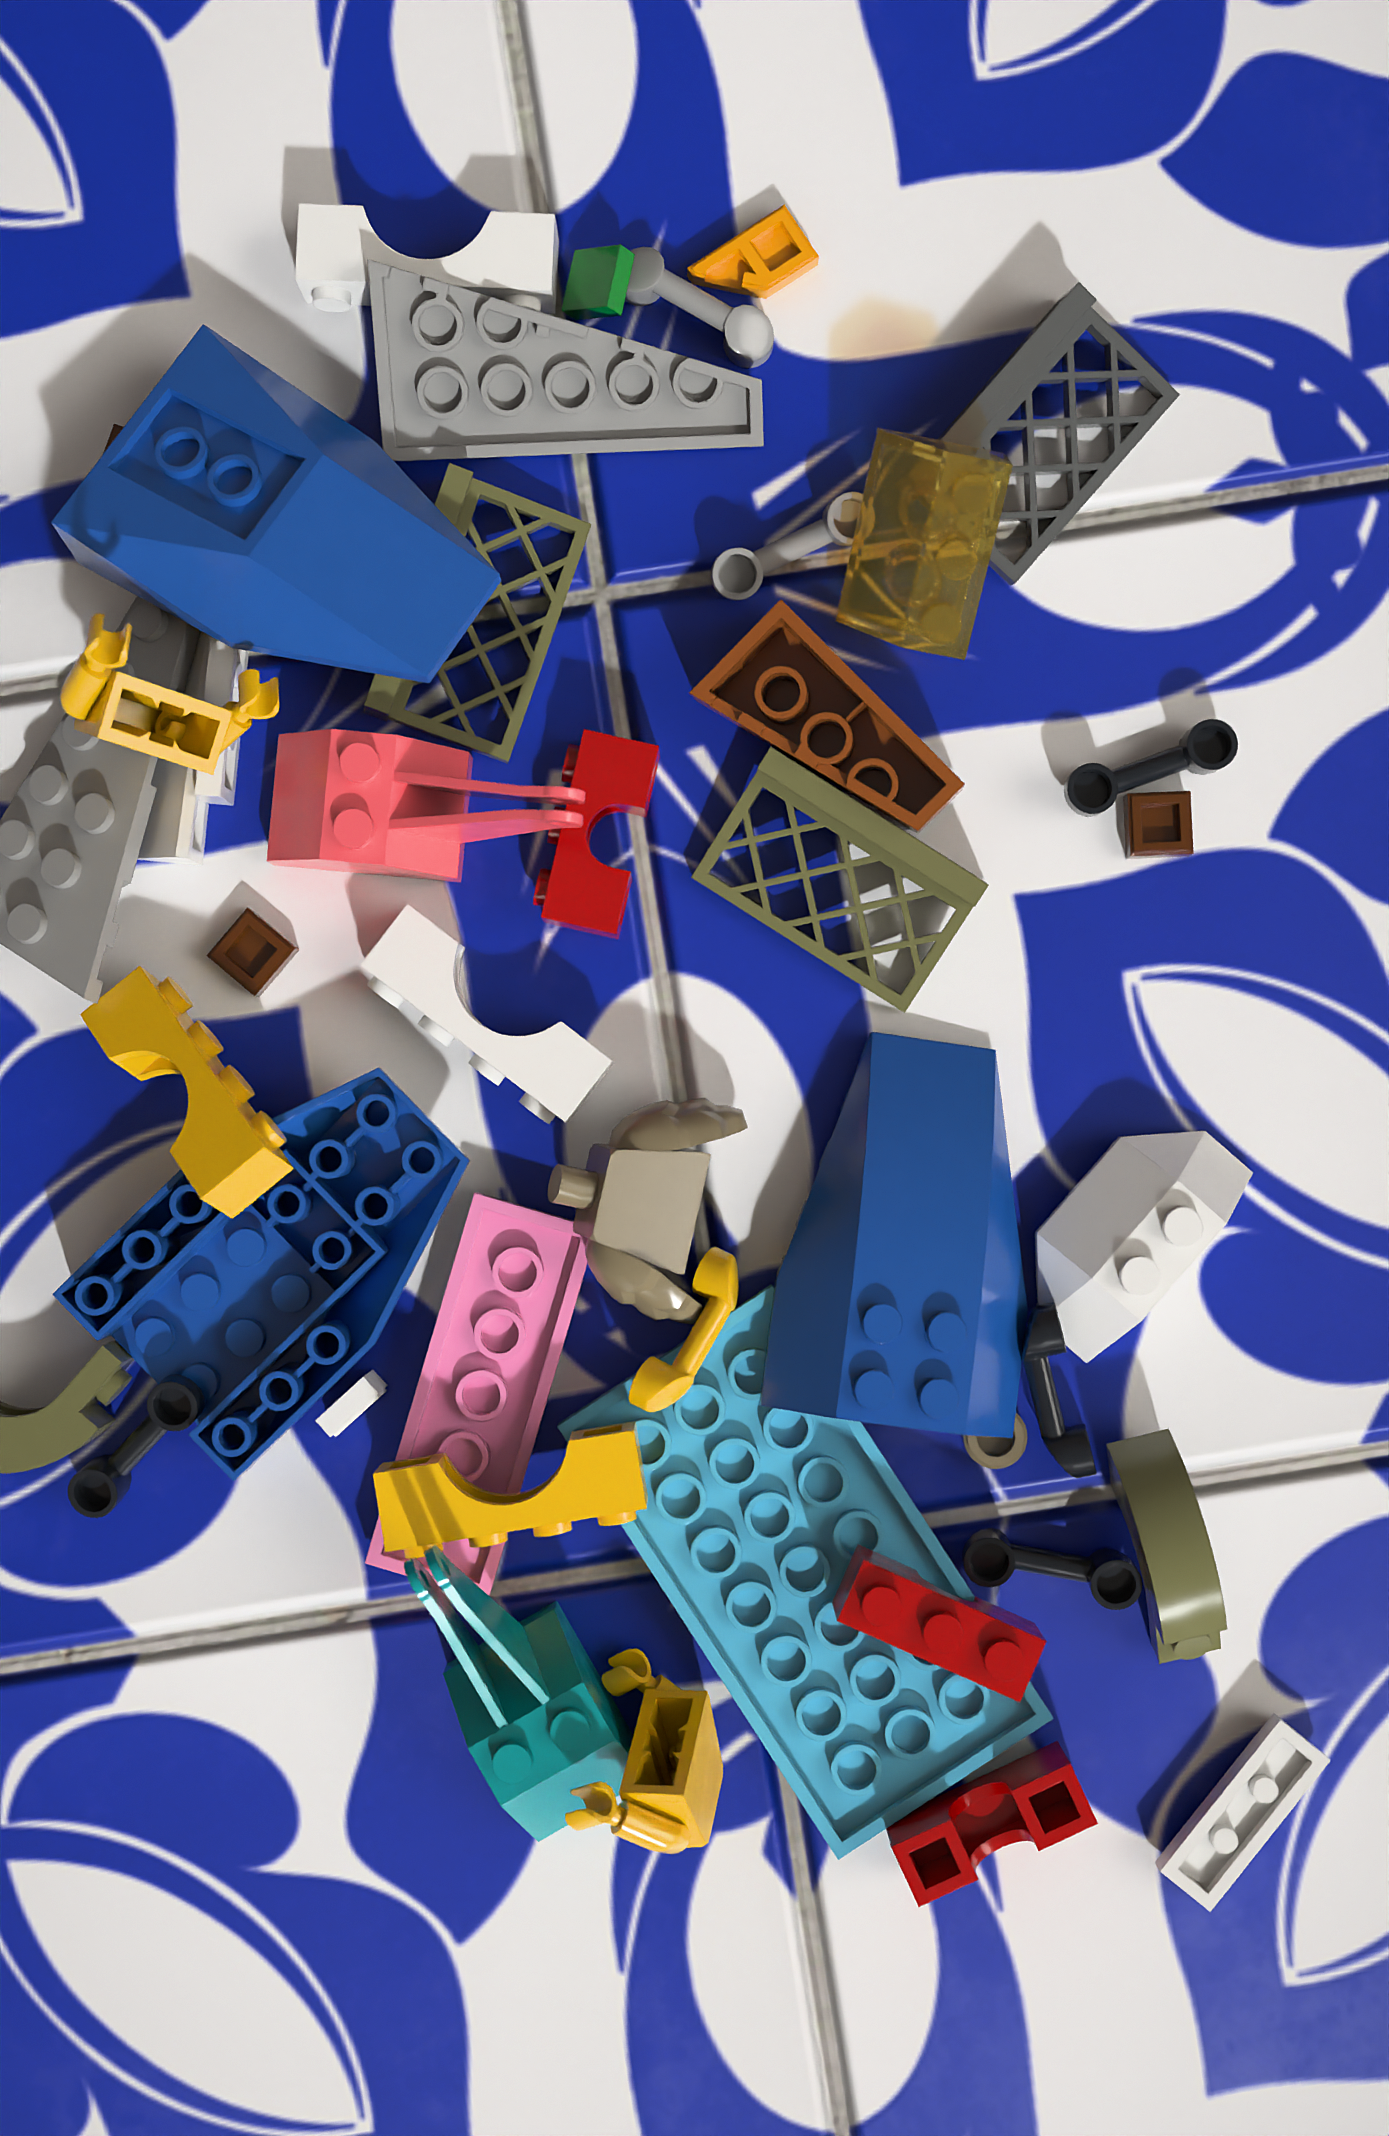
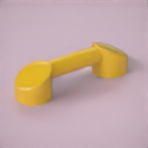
M712 1247L704 1255L695 1272L692 1290L694 1293L708 1299V1302L672 1365L654 1356L649 1357L641 1365L630 1387L629 1402L646 1412H656L678 1401L690 1389L695 1375L731 1311H734L736 1308L739 1290L738 1267L733 1254L718 1247Z

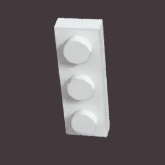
M1273 1713L1154 1863L1161 1873L1211 1912L1331 1760Z

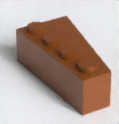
M782 599L689 692L697 702L917 834L964 789L965 783Z

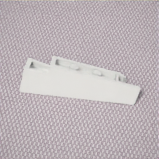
M200 631L185 689L181 694L218 707H223L229 701L239 702L238 676L241 672L247 670L249 651L231 648ZM240 737L219 755L213 775L158 757L151 785L156 787L157 790L138 860L203 866L209 804L234 806Z

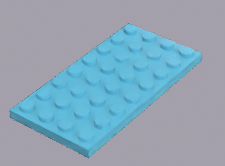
M771 1284L738 1305L734 1311H731L695 1375L692 1386L678 1401L665 1409L651 1413L629 1402V1391L636 1375L634 1373L559 1422L557 1427L568 1442L572 1431L636 1421L648 1503L647 1509L636 1511L637 1519L621 1524V1526L839 1860L1054 1718L1030 1681L1021 1702H1017L836 1620L832 1602L858 1544L917 1570L924 1580L956 1597L973 1602L975 1596L861 1422L759 1405L774 1287ZM685 1341L658 1359L672 1365Z

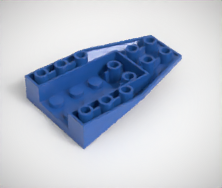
M202 324L51 522L80 565L231 648L424 683L431 682L501 582L500 574L374 440L204 324Z
M379 1067L272 1119L287 1140L280 1146V1149L294 1169L233 1219L200 1199L180 1169L52 1294L97 1341L112 1336L158 1384L168 1375L179 1374L191 1379L198 1385L205 1398V1408L194 1421L198 1426L188 1435L233 1482L248 1471L376 1344L470 1162V1159Z

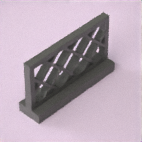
M1080 282L1054 304L896 485L914 503L920 499L1010 586L1022 577L1180 395L1091 307L1097 299ZM1085 330L1104 347L1105 371L1075 372L1073 344ZM1062 358V372L1049 373ZM1118 362L1127 370H1118ZM1118 381H1139L1156 400L1143 415L1120 416ZM1106 382L1107 417L1077 418L1075 383ZM1063 383L1064 418L1033 419L1032 391L1038 384ZM1020 406L1021 420H1008ZM1133 426L1121 439L1120 427ZM1108 427L1109 454L1101 463H1078L1077 428ZM1065 429L1066 464L1035 465L1034 430ZM1022 430L1023 466L992 467L990 439L997 431ZM979 453L980 467L966 468ZM1079 473H1092L1087 478V480L1081 486H1079ZM1067 474L1068 501L1060 510L1037 511L1036 475ZM1024 476L1025 511L994 513L992 477ZM956 478H980L982 513L960 514L942 494ZM1038 520H1051L1038 535ZM1026 521L1027 548L1014 563L995 547L994 522ZM971 523H983V535Z

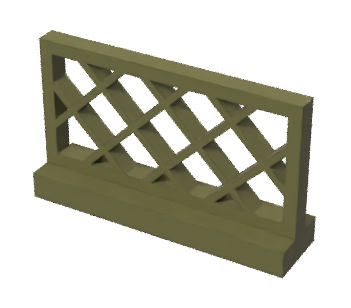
M449 463L435 506L464 537L468 534L475 549L493 568L494 566L487 553L519 539L534 572L505 585H502L500 582L486 602L499 599L513 631L481 645L471 624L466 634L473 650L444 662L435 676L438 677L453 709L431 719L407 711L405 708L413 686L422 682L375 674L364 704L363 713L386 722L388 720L394 721L508 763L592 524L473 478L474 472ZM478 499L504 508L514 531L483 544L471 520ZM518 514L536 521L523 526ZM547 526L574 535L567 556L545 567H542L528 537L529 534ZM561 570L555 590H553L547 576ZM538 580L550 605L545 617L522 627L507 594ZM541 628L533 650L526 635ZM518 639L529 665L525 676L501 686L486 653ZM478 658L493 690L461 705L445 672ZM520 687L512 710L505 694ZM497 698L508 721L501 745L475 736L465 712ZM457 716L463 731L442 723Z
M770 747L758 766L756 774L691 878L905 1013L989 884L785 754ZM762 788L767 789L785 801L791 828L755 836L749 809ZM795 808L817 822L798 826ZM743 820L747 838L729 842ZM827 827L839 835L845 862L808 870L800 833ZM793 834L801 871L765 879L757 843ZM848 841L871 856L852 860ZM749 845L757 879L756 882L732 887L710 873L724 850ZM880 861L893 869L898 895L861 903L854 867ZM847 869L854 905L818 913L810 877ZM902 876L924 890L905 894ZM803 879L810 915L785 921L772 912L767 886ZM759 888L762 905L741 892ZM934 895L955 909L941 932L918 937L914 936L907 901ZM900 903L908 939L871 947L863 911ZM856 913L864 949L837 954L826 947L820 921ZM812 923L816 940L795 926ZM935 941L920 963L917 945ZM910 947L915 973L900 994L878 980L873 955ZM866 956L869 973L848 960Z

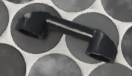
M1207 719L1189 729L1180 739L1178 746L1113 770L1098 763L1081 765L1070 773L1065 781V800L1068 806L1078 815L1092 817L1110 808L1118 794L1180 771L1188 770L1191 773L1200 775L1214 773L1230 764L1236 756L1238 750L1236 733L1224 721Z
M1052 1302L1035 1306L1032 1309L1025 1330L1022 1361L1041 1438L1057 1463L1072 1477L1082 1478L1096 1475L1095 1462L1085 1424L1065 1427L1048 1356L1067 1353L1056 1304Z
M179 1374L165 1377L148 1396L147 1410L149 1414L112 1455L105 1454L93 1458L72 1477L68 1485V1498L77 1512L90 1518H99L109 1514L130 1489L131 1471L167 1431L184 1430L201 1415L205 1408V1398L195 1382Z
M986 1528L974 1533L967 1540L962 1551V1562L967 1576L975 1584L982 1587L1002 1585L1012 1576L1014 1570L1088 1583L1095 1600L1103 1607L1111 1610H1121L1133 1605L1142 1591V1578L1134 1562L1127 1555L1114 1549L1096 1550L1086 1557L1009 1543L1006 1534L1001 1530Z

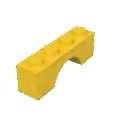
M139 966L100 997L98 1004L93 1003L80 1016L107 1057L140 1081L165 1074L183 1075L188 1091V1110L182 1130L169 1151L200 1199L233 1219L294 1169L280 1149V1146L287 1140L279 1127L265 1112L259 1111L257 1114L248 1102L255 1095L254 1091L233 1066L228 1065L224 1068L217 1057L224 1050L223 1046L200 1020L193 1023L187 1014V1011L193 1007V1003L182 988L170 977L160 982Z
M636 1421L572 1431L564 1460L558 1469L540 1485L519 1493H495L475 1486L457 1471L446 1453L382 1463L373 1473L385 1552L404 1549L405 1558L409 1559L425 1557V1550L434 1545L443 1551V1543L468 1539L469 1547L472 1548L500 1544L508 1540L507 1532L533 1528L535 1537L558 1535L572 1530L571 1521L597 1517L599 1526L624 1524L637 1519L636 1511L647 1509L648 1503Z

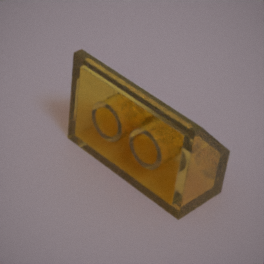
M877 428L835 618L836 621L902 648L965 660L1013 467L1007 456L1001 452Z

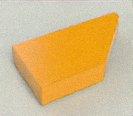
M782 205L687 268V277L694 285L767 299L817 266L819 256L786 206Z

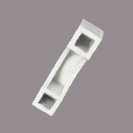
M299 203L295 280L306 303H312L320 310L345 312L350 310L351 305L371 306L367 260L369 259L539 312L556 314L559 248L555 214L491 211L479 234L460 251L437 259H417L400 254L387 246L372 229L363 206Z
M407 904L360 964L374 975L367 986L396 1008L401 1005L404 999L425 1014L418 1022V1025L448 1047L455 1038L475 1053L468 1063L499 1086L505 1077L525 1091L519 1102L541 1120L550 1124L554 1117L558 1116L564 1122H569L614 1064V1061L563 1022H559L542 1032L527 1036L503 1035L484 1026L468 1008L461 989L460 968L465 947Z

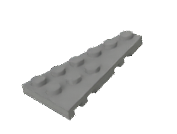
M367 259L383 450L393 461L764 446L761 379Z
M137 596L115 631L120 632L124 630L126 623L132 625L126 664L122 667L112 668V670L182 693L185 689L200 630ZM65 713L0 819V944L82 998L98 1004L103 981L98 980L97 977L105 948H113L119 924L113 922L121 890L126 885L131 884L157 790L156 787L151 785L158 757L74 730L75 717Z

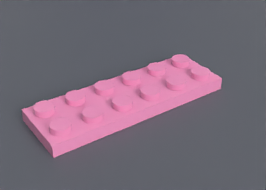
M474 1193L395 1461L446 1453L457 1471L475 1486L502 1494L521 1492L588 1264L585 1256L587 1238L573 1232V1220L482 1193ZM379 1516L365 1564L406 1575L404 1562L410 1559L405 1558L404 1549L385 1552ZM468 1539L443 1543L444 1550L442 1552L450 1562L490 1596L506 1541L479 1548L469 1547ZM416 1558L432 1575L426 1558Z

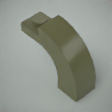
M116 1340L102 1345L61 1394L49 1405L40 1408H20L0 1401V1474L29 1471L55 1462L93 1441L116 1420L97 1403L100 1401L105 1406L110 1404L132 1379V1376L125 1370L134 1359Z
M1169 1428L1106 1444L1111 1487L1127 1524L1139 1562L1147 1599L1151 1644L1159 1664L1178 1659H1195L1206 1652L1221 1649L1220 1631L1227 1630V1621L1216 1562L1195 1491Z

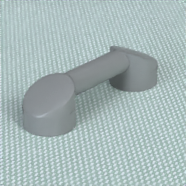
M639 247L631 250L635 256L625 297L627 303L634 306H647L654 303L659 297L666 299L723 332L725 353L729 360L739 367L754 368L763 364L770 357L773 350L774 332L769 318L762 310L753 305H740L733 308L666 270L662 255L654 248Z
M858 492L844 493L827 505L823 511L822 519L754 552L744 548H731L716 557L711 568L712 584L715 590L726 599L735 601L746 599L759 589L763 575L831 542L841 546H851L869 539L877 527V509L874 503L864 494Z

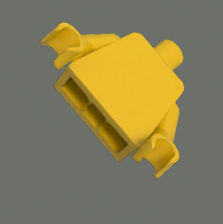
M101 613L94 614L90 618L85 651L80 654L66 678L60 695L61 706L64 711L70 716L75 717L74 730L211 775L214 774L219 755L251 727L252 719H268L276 716L279 711L278 678L273 677L268 682L260 683L259 671L256 669H248L239 674V702L229 701L223 707H218L112 670V668L122 667L126 664L132 625L126 623L124 630L120 632L106 631L102 629L104 614Z
M639 1649L624 1650L608 1659V1663L613 1669L605 1672L601 1678L607 1691L614 1696H621L635 1688L644 1694L619 1790L622 1802L617 1805L615 1793L605 1782L598 1781L570 1790V1793L580 1797L584 1801L586 1809H578L566 1813L565 1820L571 1828L578 1831L607 1823L611 1825V1832L614 1835L648 1850L667 1854L679 1853L686 1847H703L710 1839L723 1778V1762L708 1691L682 1690L661 1674L654 1678L651 1675V1666L644 1652Z

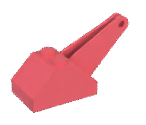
M340 729L279 734L267 862L276 866L461 882L464 848L467 842L556 828L582 827L583 815L560 810L514 809L468 813L469 796L571 805L583 804L585 802V791L560 786H519L471 780L473 757L470 752L400 735Z

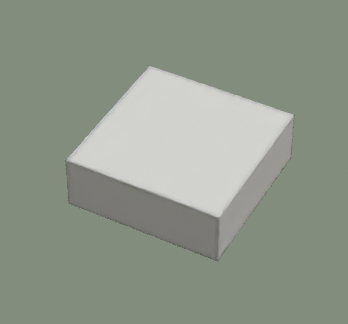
M372 1369L315 1421L329 1437L333 1435L336 1437L387 1391L385 1387L388 1385Z

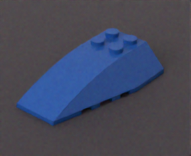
M871 1032L840 1108L841 1113L834 1132L823 1152L819 1163L820 1168L808 1199L804 1201L799 1214L793 1238L775 1276L759 1405L857 1422L959 1435L1013 1438L1022 1363V1346L1028 1309L996 1050Z

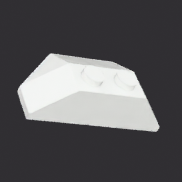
M1206 1131L1118 1137L1035 1232L1037 1306L1055 1302L1065 1345L1085 1363H1088L1139 1324L1228 1223L1253 1172Z

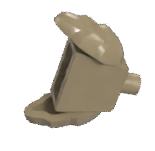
M706 1098L687 1100L678 1104L668 1100L651 1103L633 1111L622 1119L612 1130L609 1144L592 1145L586 1169L561 1164L554 1167L548 1184V1200L550 1203L577 1208L573 1222V1232L587 1238L585 1256L589 1268L596 1280L619 1303L632 1304L641 1313L654 1321L670 1319L684 1324L694 1325L704 1309L702 1305L649 1263L684 1275L711 1157L709 1153L690 1149L689 1147L722 1139L747 1129L748 1126L742 1109L728 1105H715Z

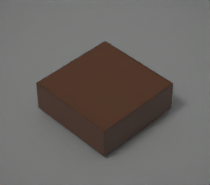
M1191 791L1127 793L1123 796L1126 859L1186 857L1194 854Z
M247 907L206 956L253 996L259 998L297 954L299 949L256 912Z

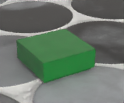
M621 244L575 250L561 311L575 320L621 316L635 254Z

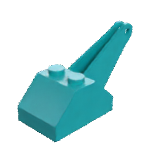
M434 1545L424 1552L432 1575L415 1557L404 1562V1570L411 1587L436 1620L457 1656L456 1659L447 1663L443 1676L467 1747L500 1806L540 1842L568 1825L565 1820L566 1813L578 1809H586L584 1801L580 1797L572 1795L570 1793L571 1789L601 1781L607 1783L612 1788L616 1797L619 1796L633 1733L612 1696L603 1685L600 1675L559 1603L555 1601L518 1622L450 1562L437 1546ZM442 1590L456 1609L486 1642L479 1646L477 1645Z

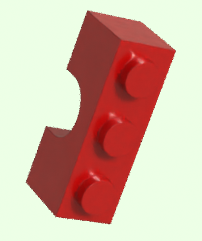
M587 729L583 730L580 746L569 744L561 780L571 783L570 788L585 791V802L583 804L566 805V808L555 806L554 810L583 815L582 827L549 829L547 843L557 845L552 870L540 869L533 899V905L543 907L541 918L545 923L619 940L632 883L631 871L613 868L598 861L590 851V837L596 824L610 814L629 813L647 817L660 760L658 745Z
M859 1544L855 1549L832 1602L838 1622L1017 1702H1021L1047 1642L1034 1622L976 1596L973 1602L956 1597L924 1580L917 1570Z
M1055 1741L927 1801L886 1828L894 1855L918 1907H921L979 1880L976 1874L978 1864L989 1854L1004 1846L1016 1842L1030 1841L1036 1845L1038 1851H1041L1097 1825L1098 1822L1071 1763L1058 1741Z

